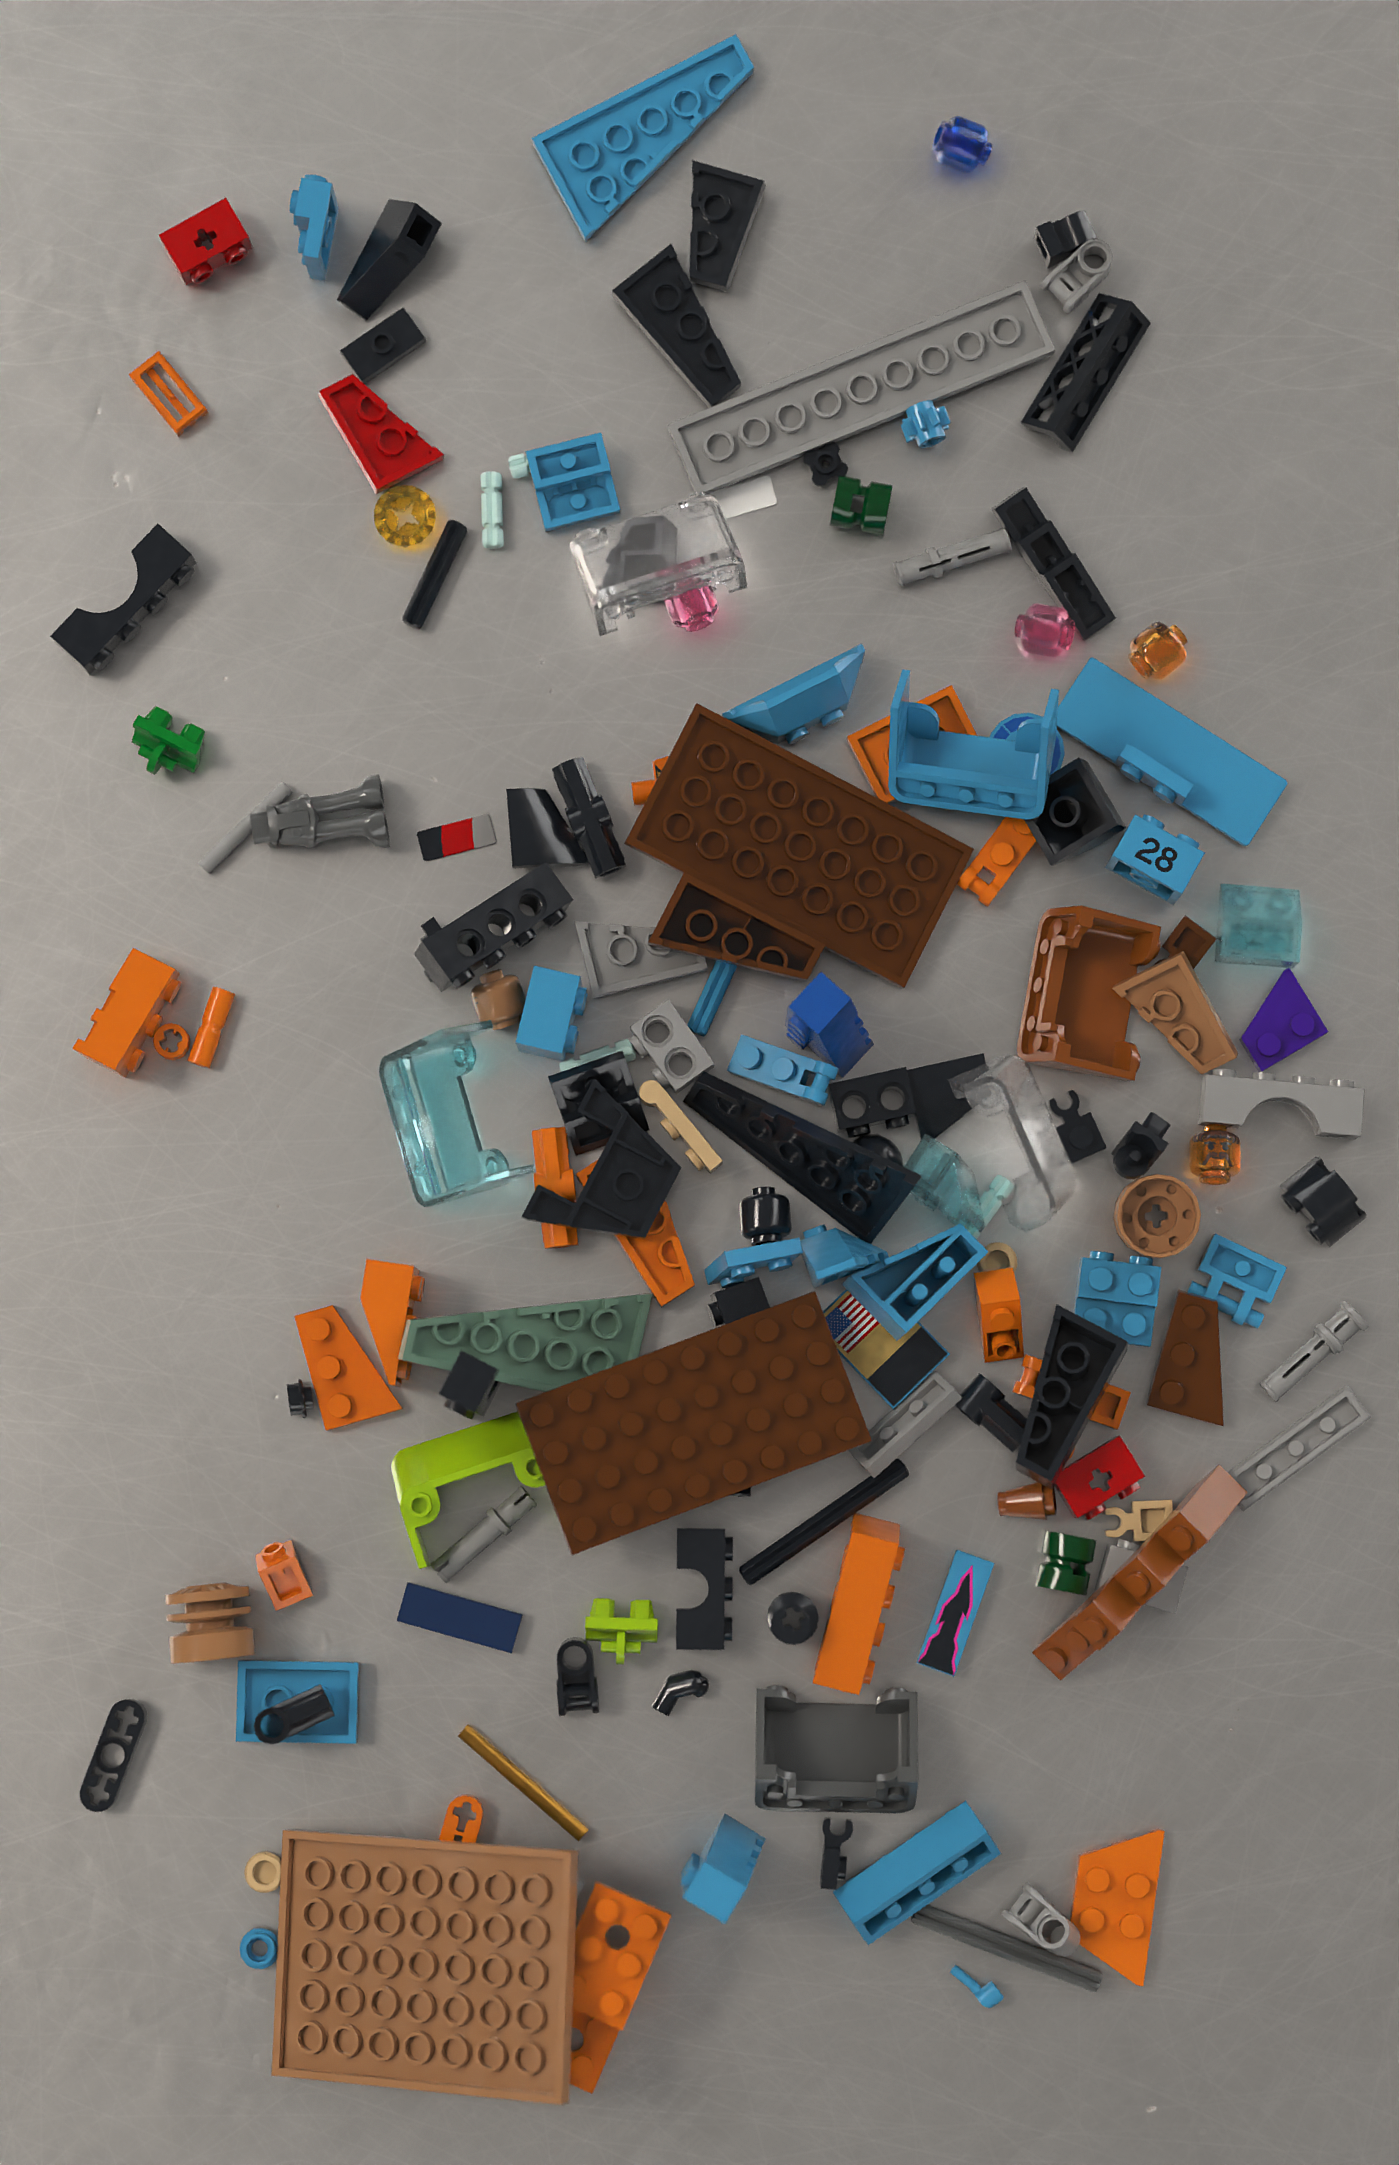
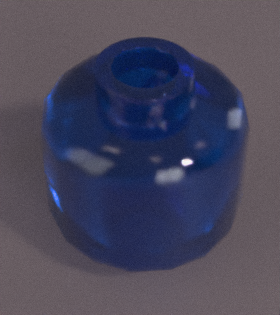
M955 116L948 122H941L933 140L932 150L936 151L939 163L964 173H970L978 164H986L992 151V143L987 142L988 131L984 125L961 116Z

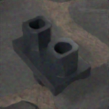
M1150 1112L1142 1125L1135 1121L1111 1152L1114 1155L1113 1166L1116 1172L1126 1179H1136L1141 1175L1144 1176L1169 1144L1162 1138L1171 1125L1153 1112Z

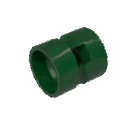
M839 475L830 525L852 529L857 524L860 525L862 532L883 535L893 485L872 481L868 486H863L860 479ZM853 496L864 498L862 513L851 511Z
M1045 1531L1042 1553L1047 1559L1046 1562L1039 1564L1036 1586L1087 1596L1090 1573L1085 1568L1087 1564L1093 1562L1097 1540Z

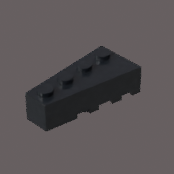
M1056 1305L1016 1460V1471L1050 1489L1053 1488L1127 1352L1128 1341Z

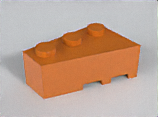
M133 948L109 987L111 992L102 1009L96 1008L91 1021L94 1024L86 1040L83 1041L78 1038L72 1049L83 1057L124 1078L127 1077L129 1071L136 1072L145 1054L141 1048L147 1036L153 1038L162 1023L163 1017L159 1013L165 1002L171 1003L179 991L181 982L177 979L180 973L176 969Z

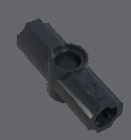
M573 758L552 768L559 792L567 807L565 812L576 840H580L595 879L613 874L626 867L624 856L611 829L614 826L602 795H598L584 758Z

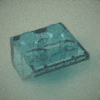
M1220 884L1215 962L1294 968L1300 962L1302 935L1299 890Z
M925 1134L904 1166L922 1175V1178L910 1193L915 1196L914 1199L933 1212L938 1206V1210L947 1216L946 1219L955 1226L961 1223L966 1229L970 1226L981 1233L985 1223L975 1174L958 1153Z

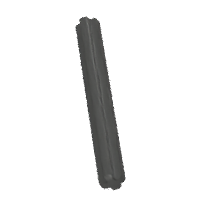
M926 1905L911 1917V1921L916 1925L1091 1992H1097L1102 1982L1103 1974L1100 1970L1063 1956H1057L1050 1951L930 1905Z

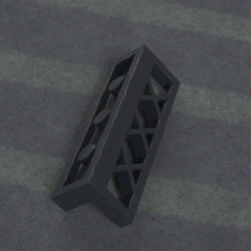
M1101 293L1097 295L1023 417L1021 423L1027 429L1048 434L1062 449L1074 451L1151 324L1132 301ZM1106 307L1114 309L1108 320L1100 324L1098 323ZM1093 340L1094 344L1090 351L1079 356L1082 346ZM1074 372V377L1070 384L1059 388L1062 379ZM1054 405L1055 409L1047 422L1038 420L1044 409Z

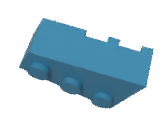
M960 1223L903 1252L892 1255L869 1268L850 1275L842 1285L898 1341L988 1251Z

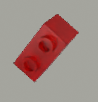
M227 198L220 200L159 234L164 249L185 285L191 282L198 284L209 279L214 274L215 269L226 263L233 265L240 262L248 255L247 251L253 249L249 236ZM209 240L214 247L207 250L202 243Z
M1119 1435L1063 1468L1054 1487L1072 1516L1079 1518L1083 1515L1086 1521L1106 1510L1107 1507L1103 1502L1117 1494L1120 1500L1140 1489L1141 1487L1137 1481L1144 1478L1145 1475ZM1094 1470L1099 1474L1107 1473L1109 1476L1104 1481L1106 1486L1104 1491L1100 1487L1091 1488L1089 1484L1094 1479L1092 1474Z

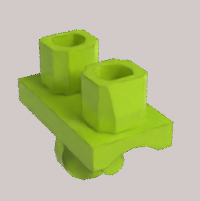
M595 1598L590 1616H586L585 1620L586 1640L601 1641V1652L616 1653V1664L624 1665L625 1653L640 1654L641 1642L657 1643L658 1619H654L652 1601H631L630 1618L614 1617L615 1600Z

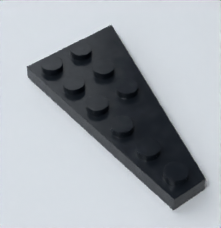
M705 1071L695 1081L683 1100L686 1105L851 1233L869 1244L874 1241L922 1178V1175Z

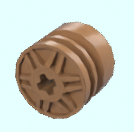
M1159 1174L1137 1178L1124 1187L1115 1202L1113 1214L1116 1232L1124 1244L1140 1255L1157 1258L1176 1255L1189 1246L1199 1231L1201 1218L1197 1197L1188 1185L1173 1176ZM1154 1204L1158 1206L1159 1211L1166 1214V1218L1159 1220V1227L1156 1228L1153 1227L1152 1221L1145 1220V1213L1151 1212L1152 1205Z
M227 1582L187 1586L173 1594L165 1595L166 1605L184 1603L185 1613L167 1615V1621L186 1623V1632L169 1637L171 1664L255 1655L253 1628L234 1625V1618L251 1613V1606L233 1608L232 1598L250 1596L249 1586L242 1587L228 1584Z

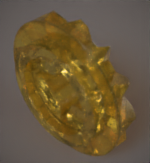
M400 485L387 490L377 501L374 509L375 526L378 533L389 544H395L404 548L415 544H422L423 540L433 532L436 511L431 498L423 490L410 485ZM414 503L411 514L419 524L406 522L403 527L401 526L397 530L399 528V519L391 509L396 512H405Z

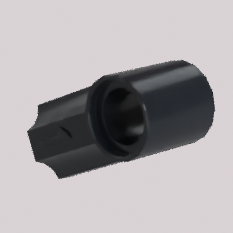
M979 1373L960 1394L962 1399L955 1406L977 1426L982 1425L1006 1448L1014 1452L1021 1444L1027 1418L1004 1399L1005 1395L994 1384Z
M319 1684L261 1711L255 1718L254 1731L262 1742L276 1744L334 1717L335 1714L322 1685ZM268 1714H276L283 1720L284 1729L277 1737H269L262 1731V1720Z

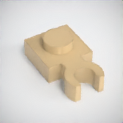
M1172 1500L1131 1501V1513H1125V1511L1117 1507L1107 1508L1103 1511V1514L1116 1515L1120 1520V1525L1115 1530H1105V1536L1120 1537L1127 1530H1132L1133 1541H1146L1172 1513Z

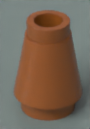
M1039 1482L1006 1490V1492H998L1000 1516L1008 1515L1010 1517L1047 1520V1516L1057 1514L1055 1488L1053 1486L1050 1489Z

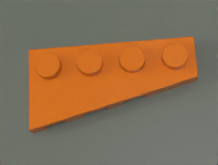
M597 1161L576 1173L575 1176L583 1188ZM666 1201L661 1206L645 1239L614 1234L660 1307L665 1306L695 1286Z

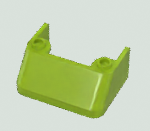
M518 1411L402 1449L393 1458L391 1471L399 1506L419 1569L431 1566L419 1527L434 1521L440 1512L441 1503L436 1487L511 1462L517 1478L524 1485L535 1488L545 1485Z

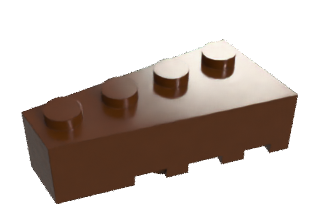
M686 872L683 873L648 941V945L805 982L808 980L826 945Z

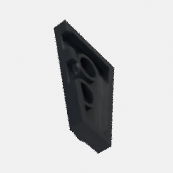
M692 160L693 193H691L692 231L690 232L689 277L692 282L728 292L766 185L764 180Z

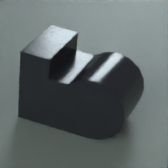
M1078 211L1053 223L1048 221L1037 226L1033 238L1047 269L1067 260L1088 240H1098L1085 211Z

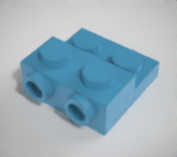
M312 174L301 178L299 191H292L290 213L294 214L293 223L295 226H298L300 232L298 253L302 254V265H306L310 279L325 281L339 206L332 183L327 182V179Z
M1090 1251V1258L1082 1257L1079 1262L1074 1314L1128 1341V1345L1151 1347L1162 1267L1153 1266V1258L1130 1256L1129 1263L1113 1261V1253Z

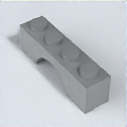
M1213 1069L1212 1075L1206 1074L1202 1078L1198 1125L1238 1129L1243 1125L1246 1117L1255 1106L1269 1101H1282L1296 1106L1308 1117L1316 1136L1356 1139L1361 1136L1365 1089L1354 1088V1081L1331 1080L1330 1086L1315 1084V1078L1307 1076H1291V1082L1275 1081V1074L1253 1072L1252 1078L1236 1077V1071L1230 1069Z

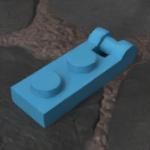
M741 1034L727 1071L738 1077L825 1106L829 1096L826 1090L830 1080H835L839 1069L828 1063L814 1060ZM810 1073L815 1074L811 1087L805 1086Z

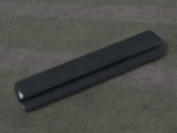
M455 520L447 521L402 616L403 622L408 626L416 629L422 628L467 533L466 526Z

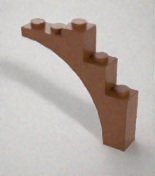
M1220 1464L1216 1466L1193 1487L1181 1503L1123 1565L1059 1627L1048 1635L1032 1653L1061 1681L1092 1653L1103 1648L1125 1628L1138 1610L1167 1585L1183 1563L1212 1538L1248 1492Z

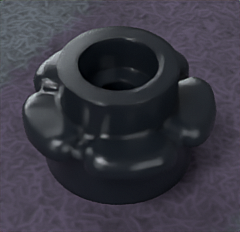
M298 1379V1383L287 1384L290 1415L302 1414L303 1418H306V1410L314 1409L311 1385L303 1386L302 1380Z

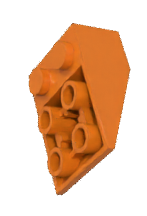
M366 1259L360 1299L389 1385L401 1388L402 1379L409 1380L412 1362L400 1360L398 1356L406 1321L418 1318L413 1315L415 1301H422L425 1278L419 1276L420 1270L415 1266Z

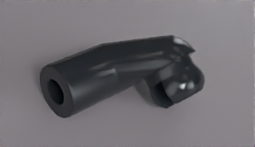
M694 1670L670 1675L652 1707L669 1716L680 1697L690 1695L702 1697L708 1691L709 1682L700 1672Z

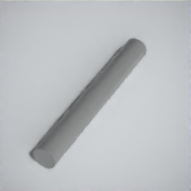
M281 782L198 862L199 865L209 874L252 833L250 814L266 812L269 805L275 807L282 804L293 793L284 782Z

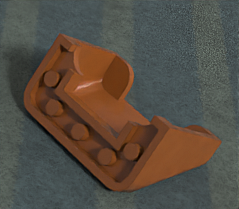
M1082 905L1048 909L1041 917L1037 929L1017 1042V1054L1020 1061L1121 1081H1135L1141 1058L1136 1045L1125 1041L1131 1003L1125 997L1122 998L1112 988L1115 984L1137 974L1138 966H1145L1157 957L1161 947L1159 939L1161 926Z

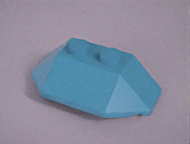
M861 643L722 713V716L772 743L779 744L787 740L788 744L796 743L809 735L807 729L819 723H822L823 727H827L844 717L842 712L848 708L864 659L865 649Z

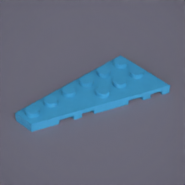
M736 34L532 138V144L585 242L754 73V66Z

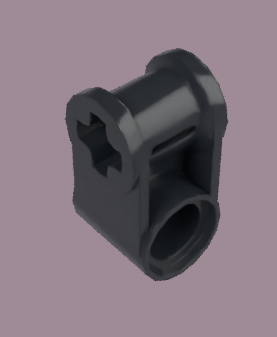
M568 1638L559 1647L556 1659L559 1716H566L567 1711L592 1710L593 1713H599L597 1677H595L592 1647L583 1638ZM571 1646L582 1648L587 1657L585 1663L578 1667L568 1665L564 1659V1652L567 1648ZM582 1695H586V1696H587V1697H575V1698H570V1697H569V1696H582Z

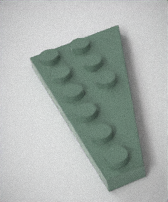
M635 1294L408 1319L398 1359L451 1371L462 1350L499 1369L500 1371L495 1381L547 1392L639 1357L652 1294Z

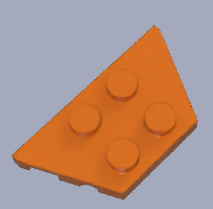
M1160 1829L1150 1831V1833L1129 1840L1125 1839L1078 1856L1070 1921L1079 1929L1081 1936L1080 1945L1137 1986L1144 1985L1165 1832Z

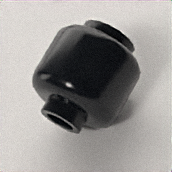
M774 1187L753 1188L751 1190L752 1195L745 1197L739 1203L740 1231L742 1236L751 1240L753 1246L783 1241V1238L789 1235L792 1229L788 1198L781 1194H775Z

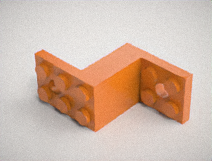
M598 1881L595 1883L575 1931L572 2028H576L582 2033L584 2041L578 2049L571 2050L570 2084L593 2094L619 2030L623 2031L672 1916L671 1913ZM613 1925H622L629 1931V1942L621 1948L612 1947L606 1940V1932Z

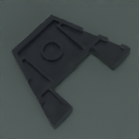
M593 1080L577 1113L612 1131V1135L576 1203L538 1185L521 1218L528 1221L645 1239L682 1167L647 1131L645 1132L629 1113L605 1091V1088L599 1082Z

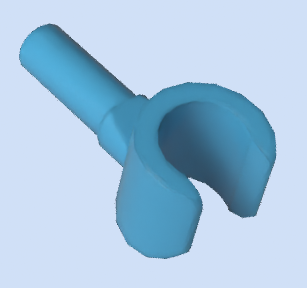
M957 1965L950 1971L953 1976L974 1993L984 2007L992 2008L1003 2000V1995L992 1980L981 1988L977 1981Z

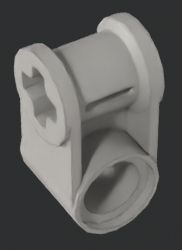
M1088 240L1066 261L1054 268L1040 286L1044 291L1049 289L1064 305L1063 310L1068 314L1078 307L1090 292L1109 274L1113 257L1112 250L1102 240ZM1091 254L1098 255L1103 259L1104 265L1096 269L1090 268L1085 264L1084 258Z
M1026 1882L1023 1886V1894L1010 1910L1005 1909L1002 1915L1028 1937L1031 1936L1051 1953L1063 1957L1071 1955L1080 1944L1081 1936L1079 1929L1055 1909L1054 1904ZM1064 1926L1065 1934L1062 1940L1055 1944L1051 1943L1050 1938L1053 1930L1056 1927Z

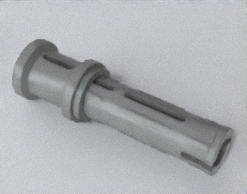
M1343 1301L1340 1304L1341 1309L1325 1324L1319 1323L1315 1326L1313 1331L1315 1335L1268 1378L1259 1383L1275 1402H1278L1280 1397L1305 1377L1331 1352L1333 1354L1340 1353L1343 1350L1342 1345L1359 1330L1365 1331L1369 1327L1348 1302Z

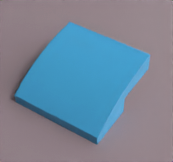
M601 432L526 451L546 532L621 513Z

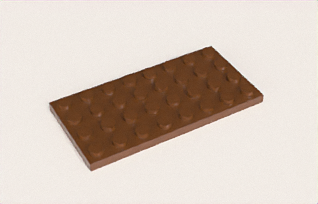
M698 703L695 704L624 842L625 845L681 874L686 872L826 944L824 947L826 950L901 989L905 988L974 851V848Z
M815 1291L515 1403L571 1555L872 1441Z

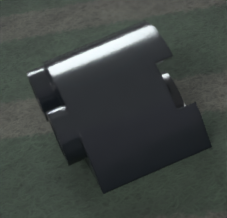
M1320 1157L1313 1158L1280 1185L1285 1192L1281 1195V1198L1292 1212L1297 1214L1301 1210L1307 1216L1311 1223L1306 1228L1320 1245L1326 1242L1329 1247L1332 1246L1366 1218V1212L1355 1203L1358 1198L1335 1170L1330 1172Z

